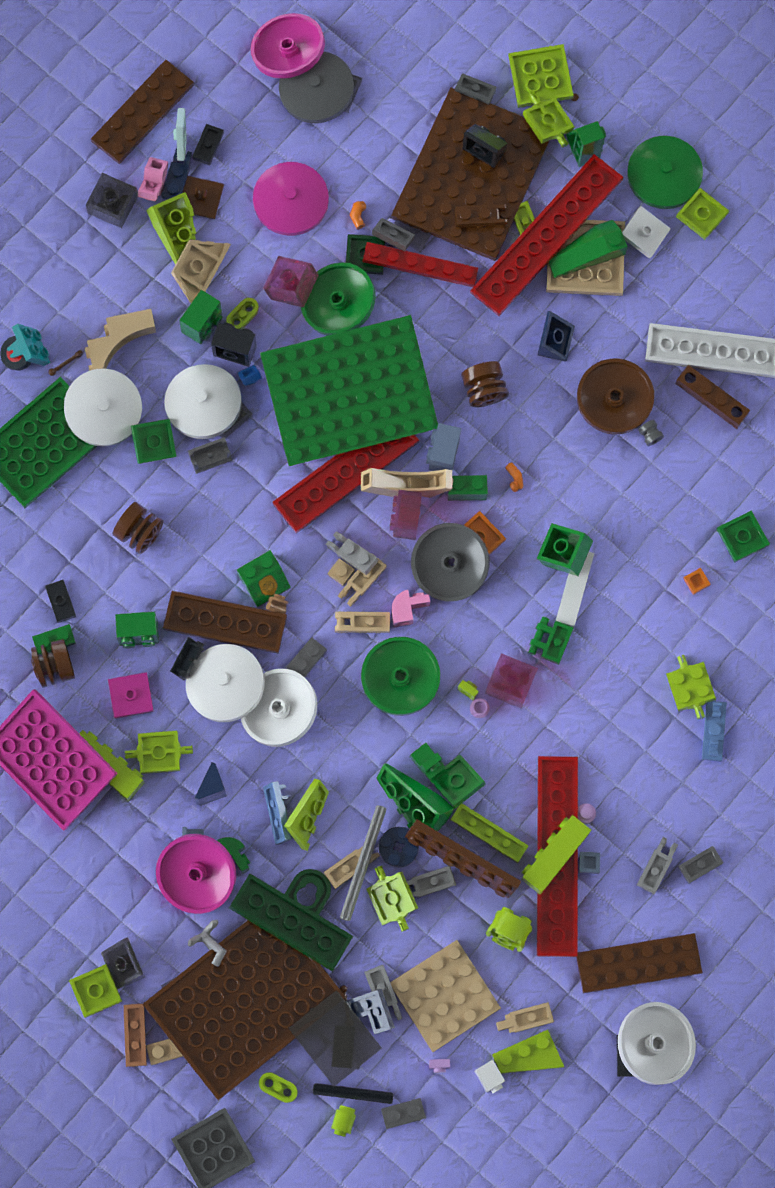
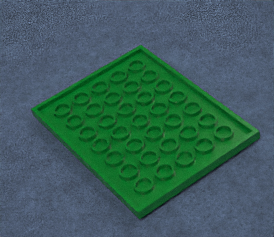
M411 315L260 353L288 466L431 431L433 428L437 429L438 427Z

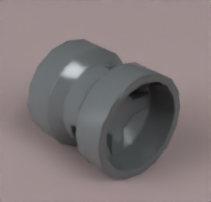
M650 420L638 428L640 435L645 437L647 446L654 445L664 438L663 433L658 431L655 420Z

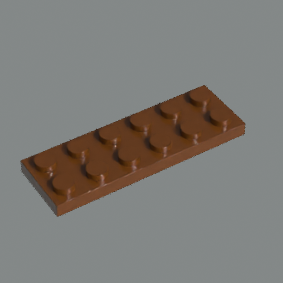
M165 59L94 134L91 142L120 164L194 86V82Z
M171 591L163 630L279 654L287 614Z
M417 819L405 835L411 844L421 846L431 856H438L443 859L446 865L458 868L463 875L475 878L480 885L490 887L500 897L509 898L521 883L519 879Z
M695 933L578 952L576 957L583 994L703 973Z

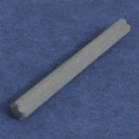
M377 805L340 915V918L345 921L351 920L386 813V808Z

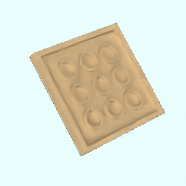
M586 220L558 252L593 226L607 221ZM614 221L623 231L625 221ZM624 255L557 278L553 277L550 266L547 263L546 292L623 296Z
M458 940L390 982L394 993L432 1053L501 1009Z

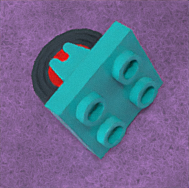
M16 324L12 327L15 336L8 338L3 343L0 351L1 361L6 367L11 370L20 371L26 369L31 363L42 366L51 363L48 358L49 352L43 346L42 336L37 329L21 324Z

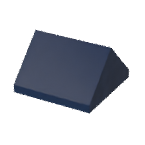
M547 311L538 356L567 361L575 326L555 313Z
M211 762L195 796L196 804L199 806L227 796L216 763Z

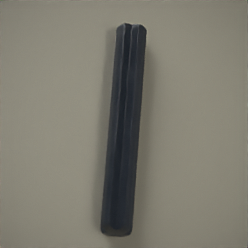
M319 1083L313 1085V1094L388 1104L393 1102L392 1092Z

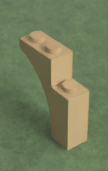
M147 309L106 318L107 324L104 325L106 337L87 340L88 347H85L87 359L91 358L92 365H88L89 371L106 369L112 357L125 344L138 337L156 333L152 310Z
M370 468L361 472V491L395 498H402L410 494L431 498L452 490L453 485L452 470L448 469L429 472H397Z

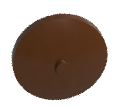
M617 358L606 359L592 365L582 376L577 389V404L585 421L596 430L607 434H625L640 427L649 417L654 404V388L646 372L635 363Z

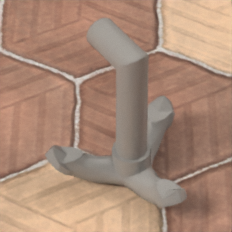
M218 920L211 921L202 933L190 938L188 941V946L190 947L197 942H203L209 950L213 949L216 955L212 964L215 966L220 965L226 953V950L210 936L211 931L218 925Z

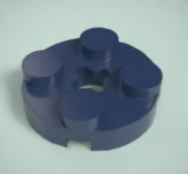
M393 827L387 830L380 838L379 853L385 863L401 868L410 865L416 858L419 846L411 844L405 837L409 830L408 828ZM396 842L404 844L402 852L394 851L393 847L396 846Z

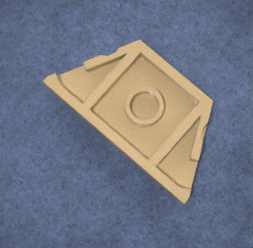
M200 240L188 241L171 274L190 303H192L200 290L206 292L231 244L214 243L211 241L203 242Z

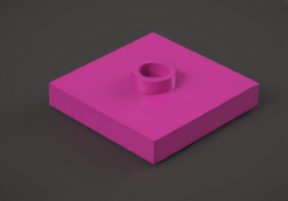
M147 672L108 679L115 719L154 712Z

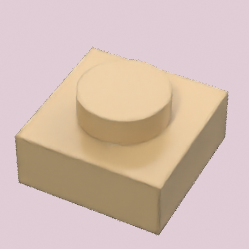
M339 558L327 575L344 586L355 572V569Z

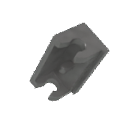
M225 437L188 450L196 474L232 461Z

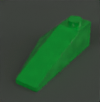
M610 220L593 226L554 255L548 264L553 277L557 278L626 255L628 246L621 229L614 220Z
M383 764L376 779L387 796L393 799L398 806L397 811L400 815L403 814L409 823L407 824L408 828L410 829L417 819L434 830L439 831L449 819L454 807L436 792L391 765Z

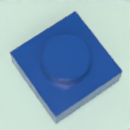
M255 365L237 372L244 386L255 384L258 380L262 379Z

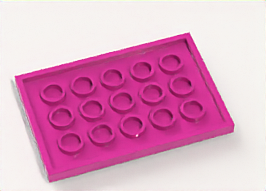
M33 689L0 725V766L63 831L68 829L118 774L36 689Z

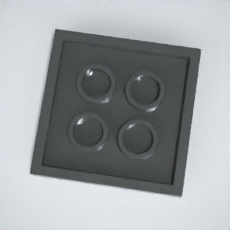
M226 1108L219 1110L171 1139L198 1188H212L255 1162Z

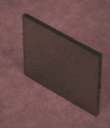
M337 990L315 1008H311L309 1013L289 1028L333 1087L353 1071L358 1070L363 1063L382 1049Z

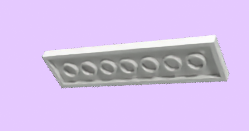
M650 323L645 362L683 367L690 365L692 368L775 378V339Z

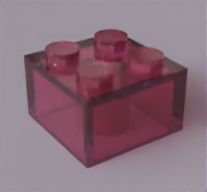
M278 256L263 288L270 300L304 308L319 275L312 263Z
M399 490L398 496L394 495L392 512H395V514H391L390 531H393V537L416 540L422 499L421 492Z
M501 653L485 694L522 709L538 668Z

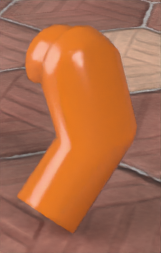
M511 462L506 465L505 469L514 480V482L510 483V488L513 492H517L524 486L520 470Z

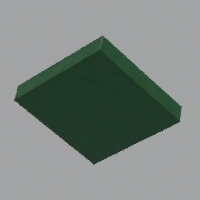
M348 234L346 263L360 267L367 274L383 275L384 267L363 262L367 242L385 246V241L376 236Z

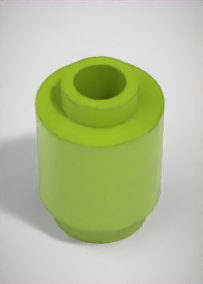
M343 1105L339 1106V1110L336 1109L331 1129H334V1134L346 1137V1133L351 1134L356 1117L354 1115L355 1109Z

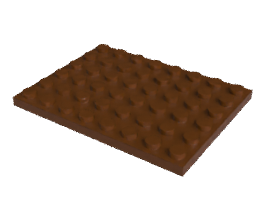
M450 87L391 214V218L496 261L550 140L541 144L523 116L491 103L486 104L456 92L454 88ZM474 124L486 127L490 133L495 136H501L507 142V150L495 168L462 149L464 133ZM507 205V210L499 211L500 219H508V224L456 227V206Z
M249 920L218 943L226 950L219 966L212 964L216 952L211 949L142 1004L218 1101L346 998L319 963Z

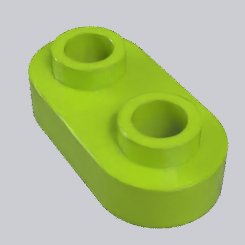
M253 298L243 299L229 313L226 322L234 325L233 322L238 320L240 323L234 325L235 328L241 330L245 328L258 314L259 306L257 301ZM251 307L253 310L248 312L246 308Z
M270 1072L263 1074L259 1079V1087L266 1094L284 1103H291L296 1099L298 1091L293 1083ZM269 1079L273 1081L271 1087L265 1085V1082ZM285 1089L291 1090L290 1096L287 1097L283 1094Z

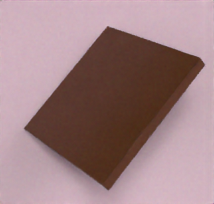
M187 176L183 193L186 192L194 215L211 219L216 218L224 184Z

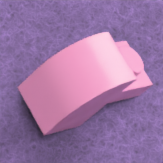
M153 157L149 158L144 170V180L138 190V197L156 202L164 189L168 161Z
M408 590L399 593L392 603L393 626L399 627L413 624L412 609L430 606L429 594L424 595L421 592L413 594V597H409Z

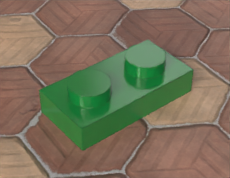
M70 624L32 636L39 655L42 654L41 645L43 644L47 652H51V642L64 639L67 647L76 644Z

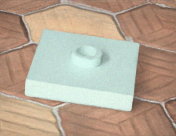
M178 108L176 129L173 131L174 140H177V161H184L186 155L187 135L186 112L184 108Z

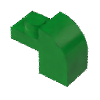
M424 743L410 754L411 760L429 780L445 768L441 762V756L438 753H434L427 743Z
M232 837L218 839L217 841L228 850L242 874L249 871L248 864H250V861L244 853L240 854V852L246 849L244 844Z

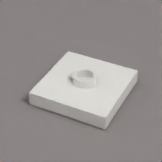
M640 206L622 233L625 241L650 259L671 228Z

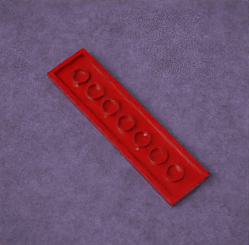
M411 435L336 454L274 500L273 505L295 533H298L360 487L361 472L370 468L383 470L418 444L419 439L416 435Z

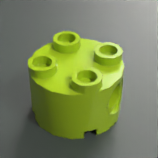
M502 907L501 910L496 911L495 918L488 927L486 935L488 937L492 935V941L506 949L513 951L514 948H517V952H521L528 935L533 930L530 925L532 921L525 916L519 917L514 915L511 909Z

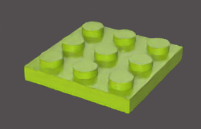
M564 44L508 53L518 108L534 105L529 98V95L534 92L540 101H548L552 98H556L557 101L573 99L574 95Z

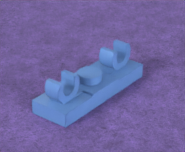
M711 701L706 703L702 760L722 761L727 702Z
M278 781L271 782L263 787L275 845L283 844L293 839L284 827L288 819L287 809L283 800L287 799L288 795L283 796L280 790L286 788V785H279Z

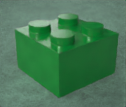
M200 290L179 320L181 332L200 345L204 340L207 341L212 333L211 329L214 325L217 326L223 317L220 301Z
M551 523L537 559L546 567L579 577L593 540L586 533Z
M155 612L115 614L116 637L119 645L123 646V648H134L135 645L143 644V647L155 646V643H159L158 619Z

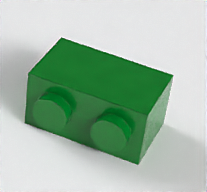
M487 475L452 476L453 485L452 490L448 491V501L487 500Z

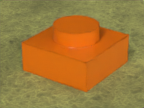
M701 568L683 578L693 595L711 585Z

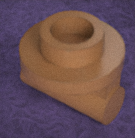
M274 594V597H269L266 609L286 614L288 601L285 600L286 597Z

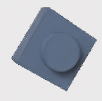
M580 852L579 873L599 874L600 853Z

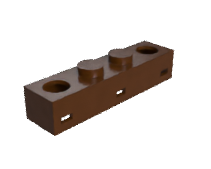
M690 365L685 368L676 380L675 384L736 429H738L750 412L747 407ZM687 373L696 378L695 382H686L685 375ZM732 408H737L742 412V415L734 417L731 413Z

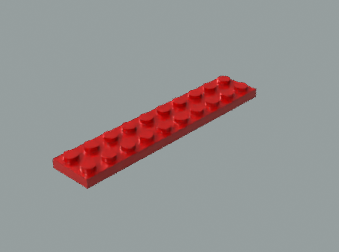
M594 154L470 290V293L500 316L621 183L623 176Z
M538 756L537 852L541 848L543 850L546 849L549 845L546 841L553 833L558 834L561 830L559 825L566 817L570 819L573 815L578 819V757ZM578 849L541 895L537 893V956L539 957L578 956Z

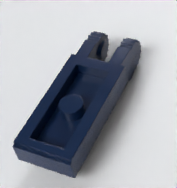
M176 148L163 189V199L168 200L183 193L190 171L192 152L188 151L184 164H180L177 161Z

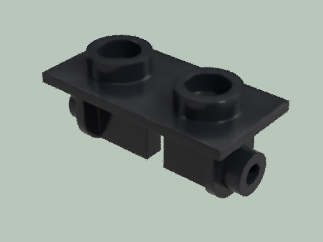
M188 637L170 672L182 680L189 677L195 665L193 661L197 660L204 650V644Z

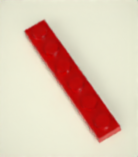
M370 242L366 244L363 262L468 287L475 286L478 267Z

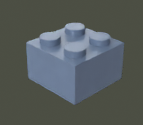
M438 423L437 429L433 428L430 444L433 447H429L426 460L430 471L453 470L461 428Z

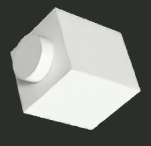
M493 1060L474 1071L486 1092L492 1091V1093H495L503 1088L502 1083L505 1080Z

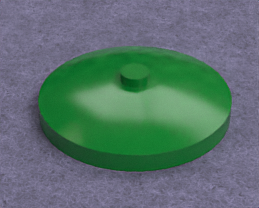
M656 136L642 142L633 151L627 167V179L633 193L645 204L659 209H672L686 204L699 190L703 177L702 162L695 149L684 140L672 136Z
M334 263L327 265L313 274L306 283L301 295L302 314L315 331L326 336L359 328L367 321L373 311L376 299L374 284L367 273L354 264Z
M409 637L388 638L375 645L367 654L361 670L362 687L369 701L379 710L396 716L414 714L424 709L434 699L440 684L439 664L433 652L422 642Z

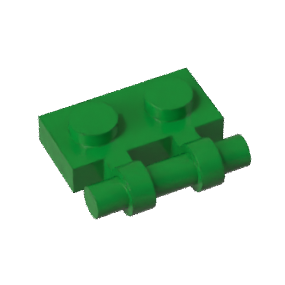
M542 617L540 623H537L535 628L537 630L535 636L529 643L528 653L535 655L537 649L543 650L542 659L559 665L573 627L555 621L552 628L547 626L549 618ZM544 633L550 634L547 643L541 642Z

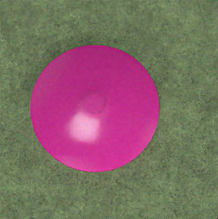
M297 13L280 15L267 21L255 33L251 42V56L256 67L267 76L281 79L295 77L307 72L319 61L324 52L325 37L320 25L309 16Z
M284 162L274 165L259 177L254 187L253 205L257 217L265 227L281 235L294 236L309 232L323 220L328 209L329 195L325 181L316 170L302 163Z
M187 834L174 839L162 851L156 865V879L161 893L173 906L188 913L202 914L219 908L229 898L236 882V868L228 850L217 840L202 834Z

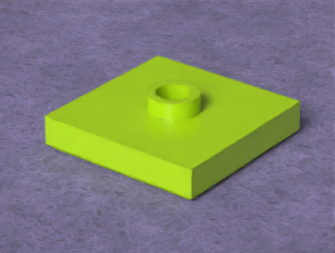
M699 188L676 214V218L706 240L729 214V210L703 189Z
M107 964L69 980L84 1018L122 1002Z

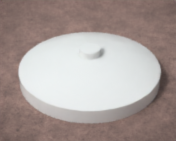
M202 364L189 367L173 378L166 390L164 404L168 419H170L171 424L176 430L191 438L209 439L223 434L233 426L241 412L242 396L236 380L230 373L214 365Z
M94 369L80 375L70 385L64 401V414L69 428L79 439L95 446H111L127 439L132 434L131 425L139 424L142 413L141 397L134 383L122 373L111 369Z
M220 644L206 649L199 655L197 660L193 661L195 665L190 672V676L186 678V693L192 706L203 717L216 722H232L245 717L257 706L263 695L265 679L260 663L248 650L233 644Z
M289 669L270 670L264 673L265 685L259 703L248 715L241 718V722L246 732L257 742L266 746L281 747L296 742L311 728L317 714V696L310 682L301 674Z
M651 1002L636 1007L625 1017L618 1034V1049L625 1067L634 1077L647 1084L664 1085L680 1079L689 1070L695 1056L696 1041L689 1021L678 1009L666 1003Z

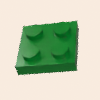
M170 419L131 425L138 464L177 457Z
M752 510L717 527V531L734 563L770 545Z
M458 755L442 771L430 779V782L454 809L486 785L485 781L461 755Z

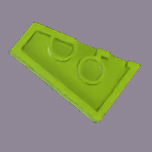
M319 779L312 781L284 825L300 848L308 851L310 846L308 843L309 837L316 830L314 823L317 815H321L329 793Z
M548 1030L492 1054L501 1074L564 1068V1064Z

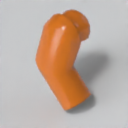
M356 201L350 212V217L357 230L365 226L361 218V213L366 209L364 201Z

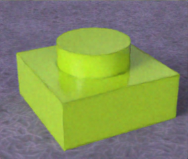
M464 680L461 681L457 689L472 701L475 700L479 692L474 683L471 681L465 682Z

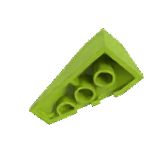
M186 192L146 210L154 229L175 265L188 241L196 240V229L193 222L194 212Z

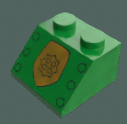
M271 550L236 569L238 577L257 608L268 602L269 597H274V594L280 595L291 588Z

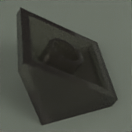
M128 937L101 952L117 989L145 978Z

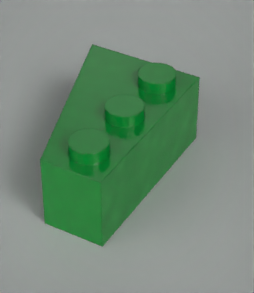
M598 121L565 134L579 167L584 166L594 154L599 158L601 157L606 133L603 126H599Z

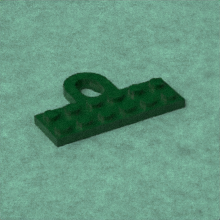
M306 869L299 872L292 880L285 894L250 873L229 906V909L331 971L335 969L353 938L351 934L319 916L330 897L331 885L328 878L322 872L315 869ZM312 883L317 888L315 893L316 900L310 906L301 905L297 900V892L305 888L307 884Z

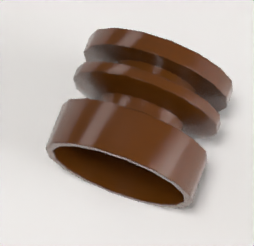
M497 361L476 364L461 373L464 387L469 389L467 397L470 398L469 403L472 407L492 405L504 400L509 395L508 389L505 388L506 382L500 380L503 377L500 363Z
M133 502L118 520L112 534L123 543L131 538L129 547L132 549L136 547V552L142 554L158 537L163 520L161 518L155 519V514L153 513L145 518L147 509L139 503Z
M64 639L51 642V652H47L44 644L41 645L42 654L40 655L36 647L31 648L32 666L42 688L47 687V677H49L51 684L54 685L55 675L57 674L62 682L75 679Z

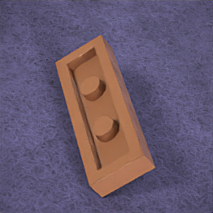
M142 1004L123 1005L126 1067L147 1066L145 1007Z

